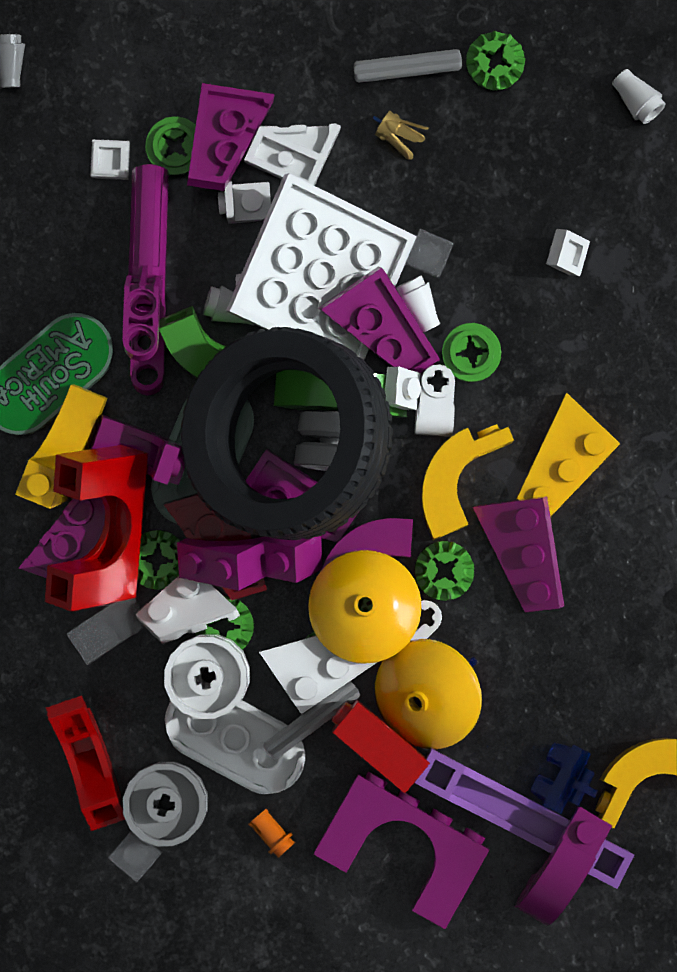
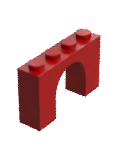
M124 445L56 454L53 492L77 500L101 497L105 508V522L97 544L87 555L77 560L47 565L45 602L68 611H76L136 598L148 461L147 452Z
M358 700L352 705L346 701L332 717V722L336 724L333 727L332 733L404 793L409 790L430 764L423 754Z

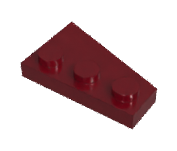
M198 493L163 504L189 539L205 541L252 539L251 533L236 529L235 526H231L219 519L214 511H210L205 503L201 501ZM264 578L239 591L222 587L231 601L267 590Z

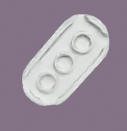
M243 700L229 713L215 719L193 718L182 713L172 702H170L165 715L167 734L173 746L179 752L259 794L279 793L291 787L303 771L305 749L302 741L279 758L273 760L267 754L263 745L288 725Z

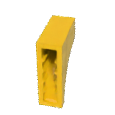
M75 384L70 386L50 432L35 455L28 460L15 495L49 509L68 501V496L53 492L56 454L88 450L108 399L107 397Z

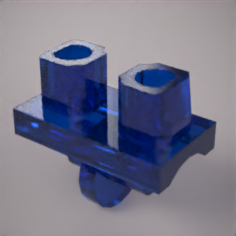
M554 743L547 755L546 761L560 767L561 770L555 781L539 774L530 791L540 800L544 801L543 806L562 814L568 799L569 802L579 806L585 793L595 798L598 791L589 786L595 772L587 768L584 769L591 754L575 745L571 748Z

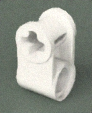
M432 365L420 377L421 392L415 412L414 432L416 435L452 437L455 412L453 404L454 375L444 365ZM435 372L440 373V378L447 382V385L442 386L439 392L434 391L433 385L427 384V379L432 378Z

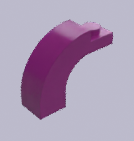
M101 414L89 449L124 445L147 452V474L155 481L167 485L168 482L179 485L185 469L184 455L181 451L182 444Z
M380 519L355 528L335 545L328 555L323 568L343 554L361 550L381 552L391 557L410 558L413 519Z
M577 807L553 851L539 871L530 876L514 907L546 926L551 925L569 904L586 878L612 825L582 807Z

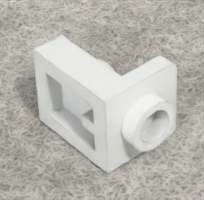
M229 181L225 192H218L219 213L227 215L228 224L264 221L271 206L269 182L232 185V181Z

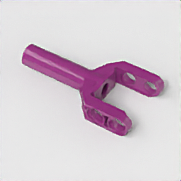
M152 164L136 166L132 170L129 266L124 285L122 338L124 350L128 357L131 358L130 376L132 386L138 393L147 396L156 394L164 385L166 344L159 331V319L166 317L165 277L169 172L164 167ZM143 335H146L152 341L147 350H143L138 345V341ZM147 368L155 370L158 374L157 380L151 385L139 383L137 375L141 370Z

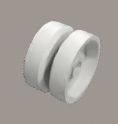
M201 634L186 640L170 655L164 669V686L170 701L182 713L196 719H215L229 713L243 699L250 683V666L244 651L233 640L219 634ZM206 668L209 669V672H215L216 677L211 682H206L202 678V672Z

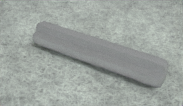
M453 49L356 61L353 66L356 82L360 83L459 71L462 68V57L460 50Z
M349 681L317 703L264 743L263 747L267 754L273 760L282 756L330 720L346 701L351 704L360 697L358 689Z

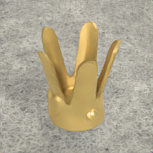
M389 111L383 120L376 116L373 117L375 121L380 123L375 136L381 140L388 141L406 159H413V153L395 134L412 142H423L425 140L424 135L407 125L425 130L429 128L402 120L398 114H394L392 111Z

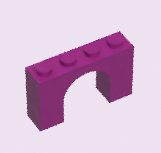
M368 771L364 777L358 773L315 848L314 855L347 873L365 839L376 827L391 821H405L418 826L428 835L433 844L434 863L427 880L411 908L415 913L446 929L489 852V848L483 845L486 838L467 827L463 833L450 826L453 819L434 808L431 814L417 807L420 800L400 790L397 796L385 789L388 782Z

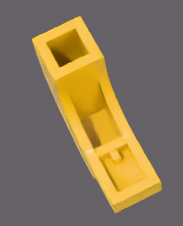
M498 424L483 429L477 432L479 439L475 441L469 428H466L452 436L436 452L426 471L421 494L423 516L432 540L468 525L457 495V483L460 473L472 460L512 444L514 439L509 427L500 430Z
M657 738L640 742L623 751L609 764L600 780L613 787L610 793L607 791L602 793L596 805L595 811L600 813L598 816L600 819L612 825V828H615L632 791L641 781L656 774H672L677 776V739Z

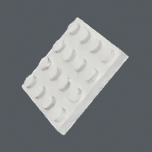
M289 173L284 174L226 308V312L263 329L291 327L313 332L346 346L355 352L357 357L364 360L369 349L318 308L378 266L384 269L395 287L417 236Z

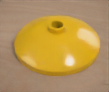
M369 550L349 552L327 564L315 579L309 596L310 622L319 641L334 655L355 663L380 662L400 652L414 636L421 617L420 592L411 573L393 557ZM362 598L370 599L373 604L372 609L368 612L360 611L358 608L359 600Z
M431 639L411 640L400 652L383 660L376 675L375 696L383 719L390 728L412 745L426 749H442L452 746L466 737L477 723L482 706V694L478 678L469 662L457 650L445 643ZM414 697L420 699L422 707L415 703Z

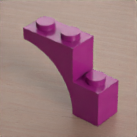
M321 536L310 539L301 538L300 540L260 537L236 541H205L185 538L177 542L179 578L238 591L264 577L297 583L323 568Z

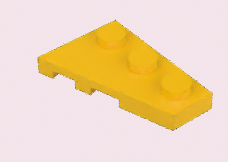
M568 393L565 394L558 412L516 500L547 496L550 517L620 445Z

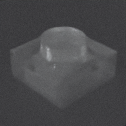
M420 229L405 265L439 279L454 243Z
M131 831L110 855L109 859L137 883L162 852L154 845L141 841Z

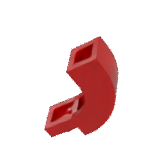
M82 695L47 707L48 720L65 753L75 783L80 808L91 831L125 820L122 796L105 743L91 709L87 708Z

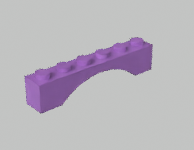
M432 748L429 749L426 759L430 764L414 783L506 829L549 853L553 851L570 820ZM605 839L595 857L596 861L588 874L618 889L634 854Z

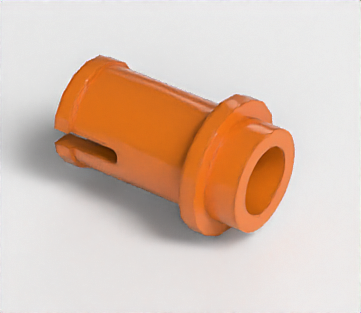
M267 809L262 811L248 824L271 849L268 851L270 855L274 853L279 858L295 844L290 838L293 834L291 832L287 834L269 814Z

